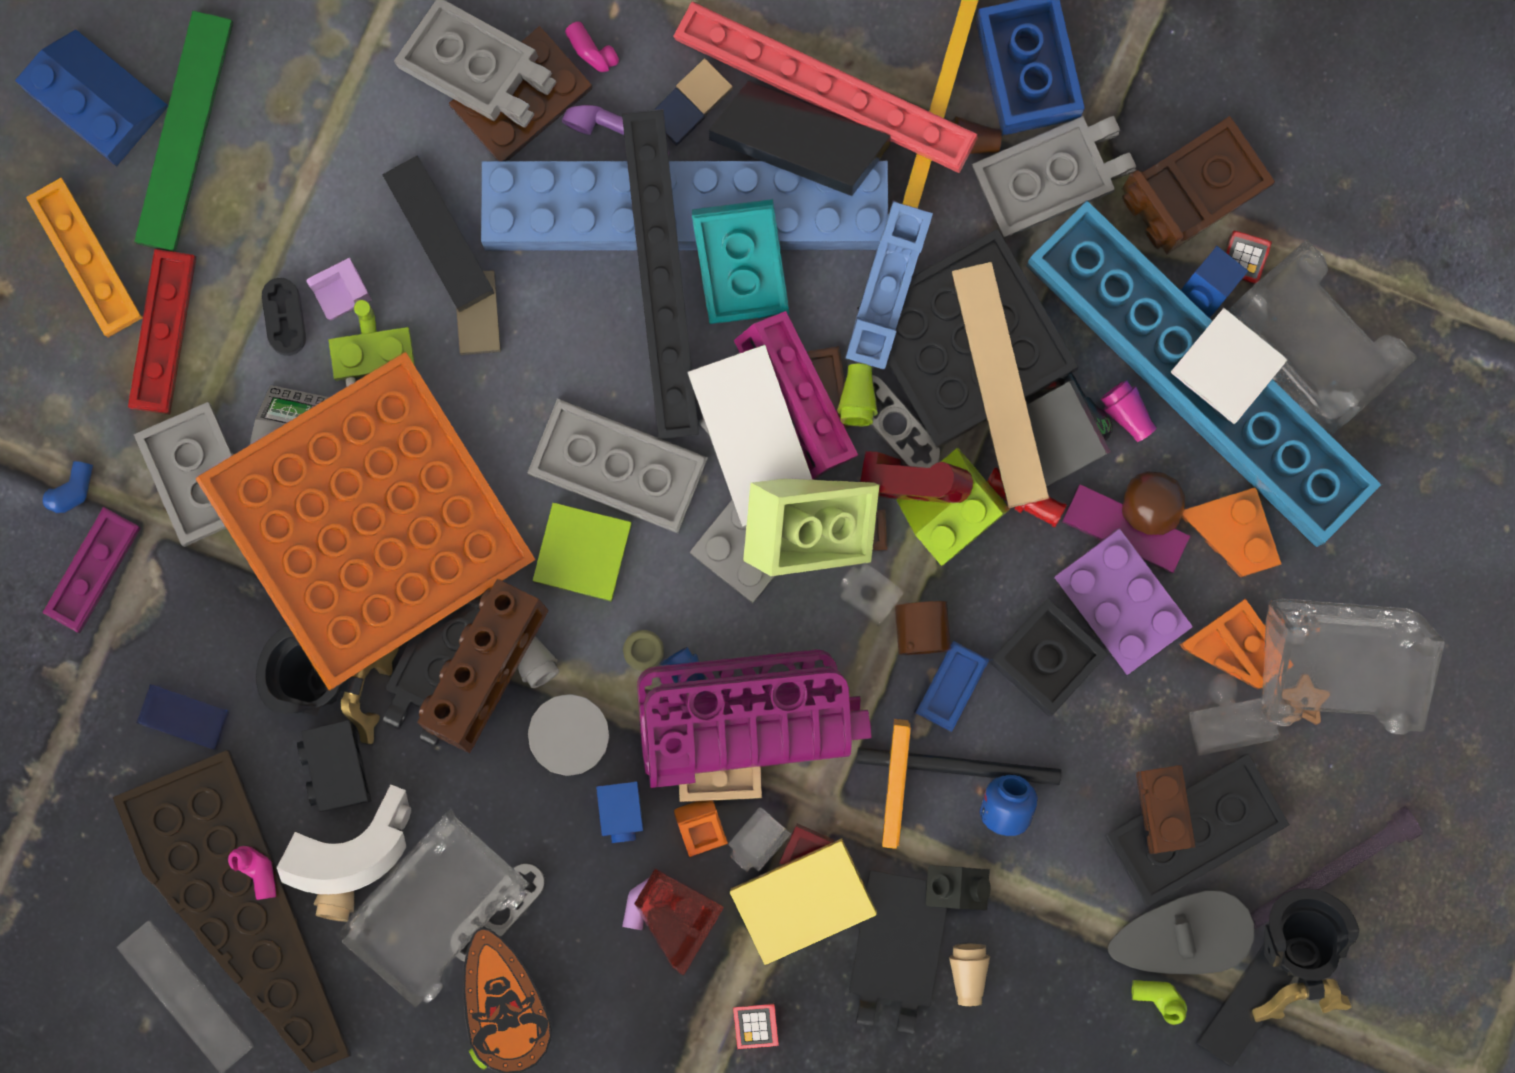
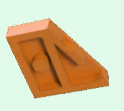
M1246 599L1236 604L1180 644L1183 650L1257 690L1293 666Z

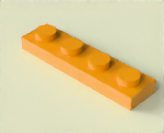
M61 177L27 196L28 202L104 335L109 338L142 319V315L65 180Z

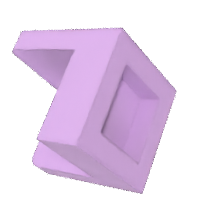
M350 258L306 280L326 318L330 321L352 311L357 301L365 300L369 302L372 300Z

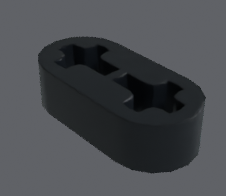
M275 278L266 283L262 290L267 338L269 344L277 353L291 356L302 350L306 343L301 297L298 289L290 280ZM283 287L286 293H292L291 298L285 299L286 313H280V307L277 302L270 301L271 296L277 295V288ZM285 320L288 321L289 329L293 333H297V337L291 339V346L285 347L282 341L276 340V336L283 333L282 321Z

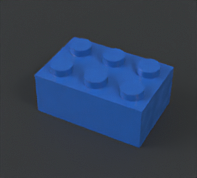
M1017 0L980 8L975 22L1002 136L1070 122L1080 118L1085 107L1060 0Z

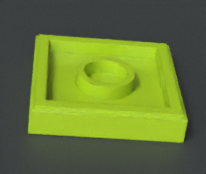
M552 503L533 582L612 602L632 522Z

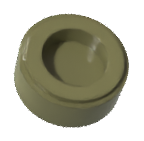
M639 630L632 633L626 639L623 646V654L629 666L638 671H645L661 663L664 656V646L661 639L655 633L648 630Z

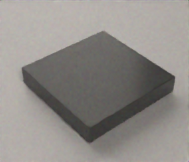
M1074 380L1027 404L1046 487L1111 453Z

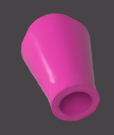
M1127 380L1119 383L1101 397V401L1105 405L1103 410L1128 431L1137 442L1142 441L1157 429L1148 414L1137 387H1131Z

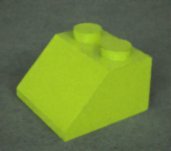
M958 447L941 462L966 469L971 474L973 488L966 500L961 503L896 500L916 537L941 566L952 560L1010 510Z

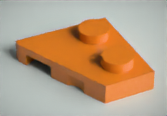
M1256 487L1183 511L1182 519L1186 523L1189 522L1205 539V542L1227 561V564L1240 578L1281 565Z

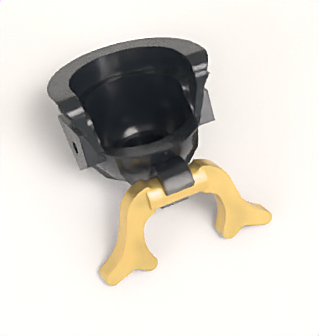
M285 626L268 640L261 652L256 670L257 690L263 703L273 711L285 714L302 713L315 717L318 716L320 708L328 704L332 705L337 701L338 695L344 692L341 699L342 713L357 727L360 741L372 744L374 741V727L378 723L380 716L370 712L366 714L361 712L359 703L366 675L372 668H376L380 674H392V661L398 652V647L335 688L328 690L289 626Z
M1303 888L1283 894L1273 904L1269 914V924L1264 926V956L1272 967L1280 966L1287 972V976L1298 977V983L1282 988L1270 1001L1253 1009L1252 1014L1255 1022L1270 1018L1282 1019L1285 1016L1283 1012L1285 1007L1294 1001L1302 999H1321L1319 1004L1323 1013L1334 1009L1348 1010L1351 1008L1348 996L1341 994L1337 981L1325 979L1330 977L1337 969L1339 959L1346 958L1350 946L1356 942L1359 936V927L1354 915L1335 896L1321 890Z

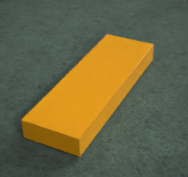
M894 719L882 834V847L896 849L900 841L911 730L908 720Z

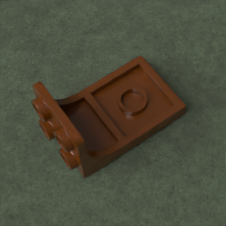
M1229 116L1143 172L1137 169L1131 173L1122 188L1125 193L1122 195V199L1128 210L1134 216L1139 214L1147 225V228L1144 230L1151 244L1156 249L1162 247L1167 255L1271 187L1275 181L1233 119Z

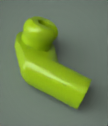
M1142 980L1132 981V1000L1153 1001L1165 1021L1169 1024L1178 1025L1185 1020L1187 1012L1186 1002L1171 983Z

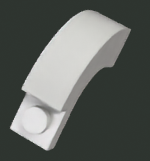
M390 785L370 826L353 840L339 844H328L295 832L277 866L281 882L310 893L341 894L360 889L382 877L395 865L406 849L404 834L402 831L397 830L405 828L411 814L406 790Z

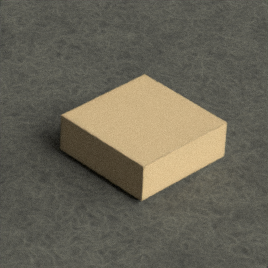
M705 58L676 85V88L705 116L733 90V86Z

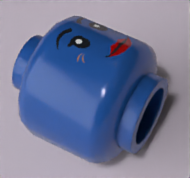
M1006 775L993 779L988 784L981 803L980 817L982 822L988 829L1003 836H1016L1024 833L1030 826L1037 807L1038 797L1036 791L1020 776Z

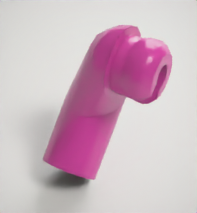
M574 22L566 28L565 34L578 56L598 72H608L610 67L616 66L619 63V58L612 46L607 45L600 51L598 50L582 22Z
M240 846L232 850L228 856L229 866L233 870H239L253 878L256 900L277 897L271 860L249 846Z

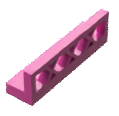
M786 311L754 323L734 340L740 353L754 349L750 342L751 340H753L756 348L763 345L766 346L788 412L795 424L794 429L812 480L858 456ZM807 451L809 452V454H810V456H811V458H812V460H813V462H814V464H815V466H816L815 468H813V466H812V464H811V462H810V460H809V458H808V456H807Z

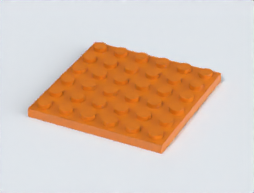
M406 352L195 478L328 690L335 688L483 594L488 588L493 587L497 579L503 581L536 560Z

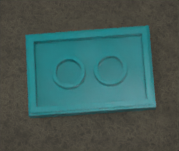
M773 199L692 209V220L709 324L771 317L784 311L789 314V303Z

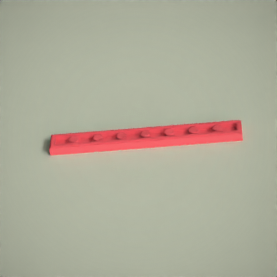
M691 2L674 34L676 41L825 111L890 135L891 142L955 172L960 173L978 139L977 134L697 3Z

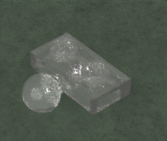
M1227 673L1214 675L1208 681L1207 695L1219 707L1190 712L1188 714V721L1198 756L1278 740L1279 732L1269 697L1235 703L1239 694L1237 680Z

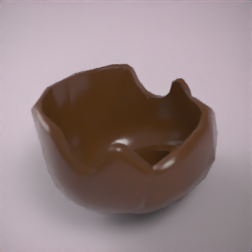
M1146 471L1140 473L1135 478H1132L1127 485L1122 508L1123 517L1134 529L1147 535H1164L1179 525L1185 507V493L1176 479L1162 472Z

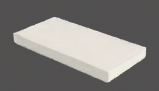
M765 345L687 372L742 527L747 525L750 483L777 479L812 480Z

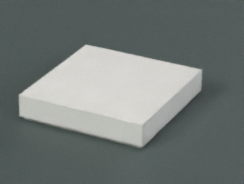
M1223 308L1171 373L1235 424L1288 359Z

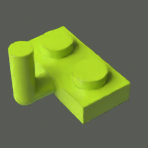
M359 300L354 305V311L359 317L361 334L328 339L335 381L346 380L350 377H364L404 352L408 354L415 366L409 327L377 332L374 311L365 300Z

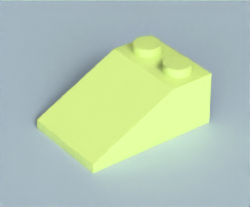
M777 479L750 483L743 561L770 576L870 563L872 559L879 485L870 482Z

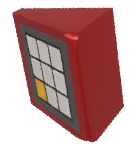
M1233 231L1230 234L1225 252L1248 270L1242 278L1243 281L1256 285L1259 283L1272 241L1239 231Z

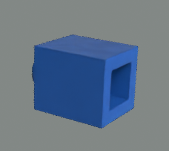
M1216 246L1180 291L1210 319L1248 270Z
M638 782L597 786L602 836L611 835L612 843L635 841V832L644 831Z

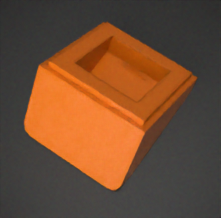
M713 800L696 801L674 810L689 857L728 844Z

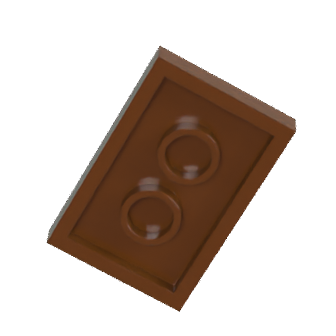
M540 26L521 42L535 49L539 56L535 63L552 72L550 77L556 80L557 83L548 95L541 93L524 79L519 84L512 96L528 103L530 106L528 110L534 113L526 128L518 125L502 112L493 121L455 99L449 102L450 108L497 161L510 160L563 115L568 108L572 107L593 89L592 84Z

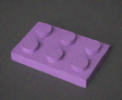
M1120 528L1053 576L1126 675L1130 674L1193 627Z

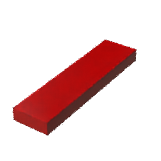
M154 249L128 408L168 415L171 413L197 258L193 254Z

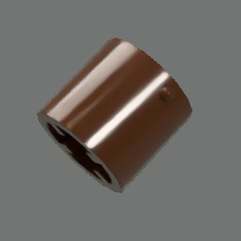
M947 601L895 605L899 655H921L951 651Z

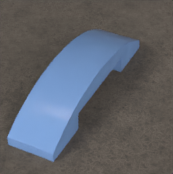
M893 201L857 313L846 353L847 359L885 370L897 332L896 327L933 213Z

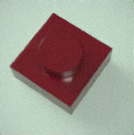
M797 823L781 857L780 864L784 865L833 843L834 839Z

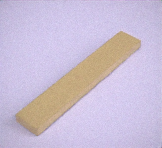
M992 262L952 271L954 285L1008 508L1049 499Z

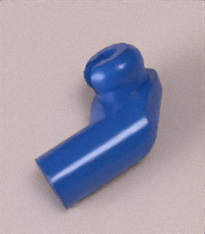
M73 461L69 482L55 489H48L43 495L44 507L55 513H65L82 504L87 498L93 465Z

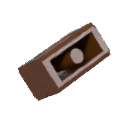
M1182 765L1136 772L1145 830L1149 831V835L1146 836L1149 854L1194 848L1195 841Z

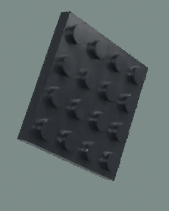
M998 229L912 276L896 327L897 332L887 364L936 448H940L987 421L952 271L992 262L1025 399L1078 370V365Z

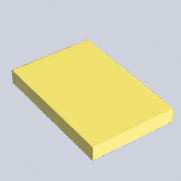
M842 838L730 889V894L765 965L877 915L875 906Z

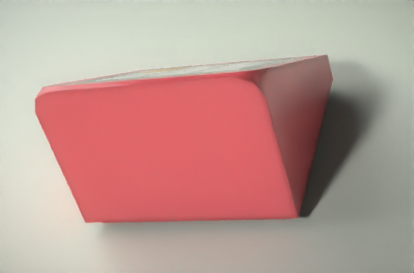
M774 1003L733 1007L738 1049L779 1046Z

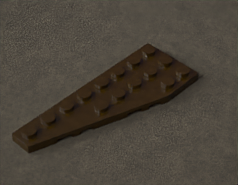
M230 750L114 796L113 800L143 875L164 896L170 907L176 914L180 915L219 965L251 999L252 1004L273 1025L280 1037L307 1069L313 1072L351 1056ZM240 846H249L268 857L273 866L277 897L256 900L253 878L239 870L235 871L229 866L228 856L230 852Z

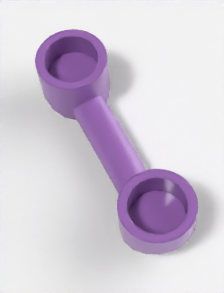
M581 105L570 107L566 110L562 119L563 124L583 134L591 135L597 123L624 135L622 117L599 106Z

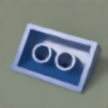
M76 29L43 48L15 80L26 93L116 167L168 107L163 100Z

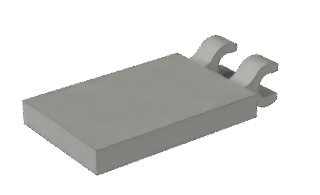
M436 0L394 60L399 69L485 117L495 121L500 112H502L512 121L525 128L533 118L534 113L528 110L530 107L528 103L512 96L519 84L524 79L535 89L548 95L557 83L556 80L550 77L552 74L550 70L535 63L539 57L535 49L445 0Z
M1082 116L972 164L974 173L1003 239L1076 209L1086 201L1090 203L1115 192L1111 180L1124 177L1135 171L1136 165L1130 152L1103 163L1096 147V143L1110 140L1119 135L1120 128L1114 116L1108 117L1089 127Z

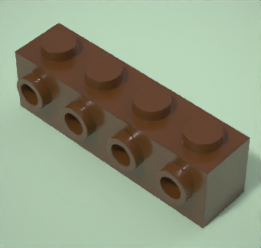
M499 579L496 580L492 588H488L484 592L479 603L480 611L473 623L468 624L462 631L459 639L460 646L453 659H449L443 665L437 688L433 695L426 697L419 710L420 718L417 723L428 733L469 754L549 611L540 599Z

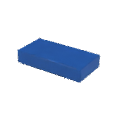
M953 641L951 651L946 653L915 714L952 732L989 659Z

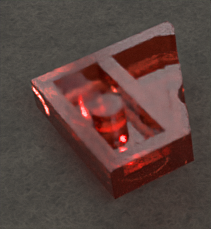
M656 868L634 903L672 968L682 975L686 973L724 908L715 900Z

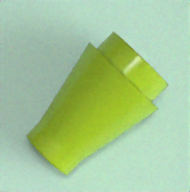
M857 363L848 366V375L837 412L841 414L840 421L843 424L869 426L873 424V416L878 414L872 379V367L870 365Z

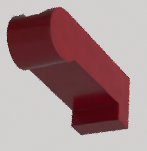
M865 451L860 482L878 484V497L961 503L971 494L973 479L966 469L945 462H937L930 468L900 466L901 459L880 452Z

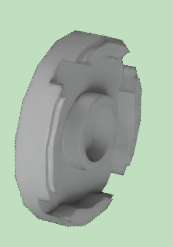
M573 694L555 696L541 704L532 716L528 729L530 750L537 762L550 772L564 776L583 774L595 767L605 755L610 739L608 722L600 708L587 698Z

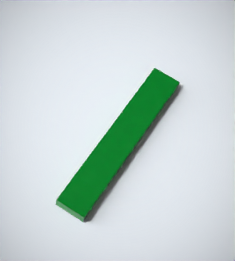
M192 11L134 240L138 245L173 252L177 250L233 27L231 19Z

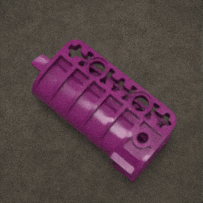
M814 649L655 666L643 671L637 681L642 753L645 774L650 777V788L696 783L695 774L849 757L851 755L852 740L872 738L868 709L860 710V696L849 697V687L846 679L838 671L833 657L824 650ZM816 660H821L823 665L826 666L813 668ZM800 662L801 669L796 670L794 663ZM777 664H783L789 668V671L768 673L769 669ZM759 666V674H755L753 667ZM734 669H741L744 676L732 677ZM712 671H719L720 678L715 679ZM695 673H702L708 677L707 680L686 682L688 677ZM678 675V683H674L672 676ZM652 678H660L661 686L655 687L652 690L645 689V686L652 685Z

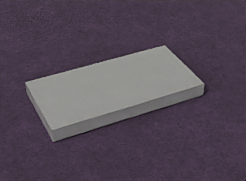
M557 398L527 474L678 534L708 457Z

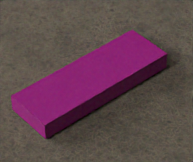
M1081 484L1078 486L1062 520L1063 523L1101 541L1120 528L1144 561L1171 574L1174 573L1190 535L1177 529H1173L1164 535H1147L1134 529L1123 517V504Z
M103 507L42 613L75 632L81 633L141 527Z

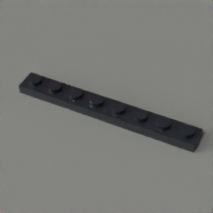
M664 110L622 113L658 439L699 435L695 393L687 373L692 371Z

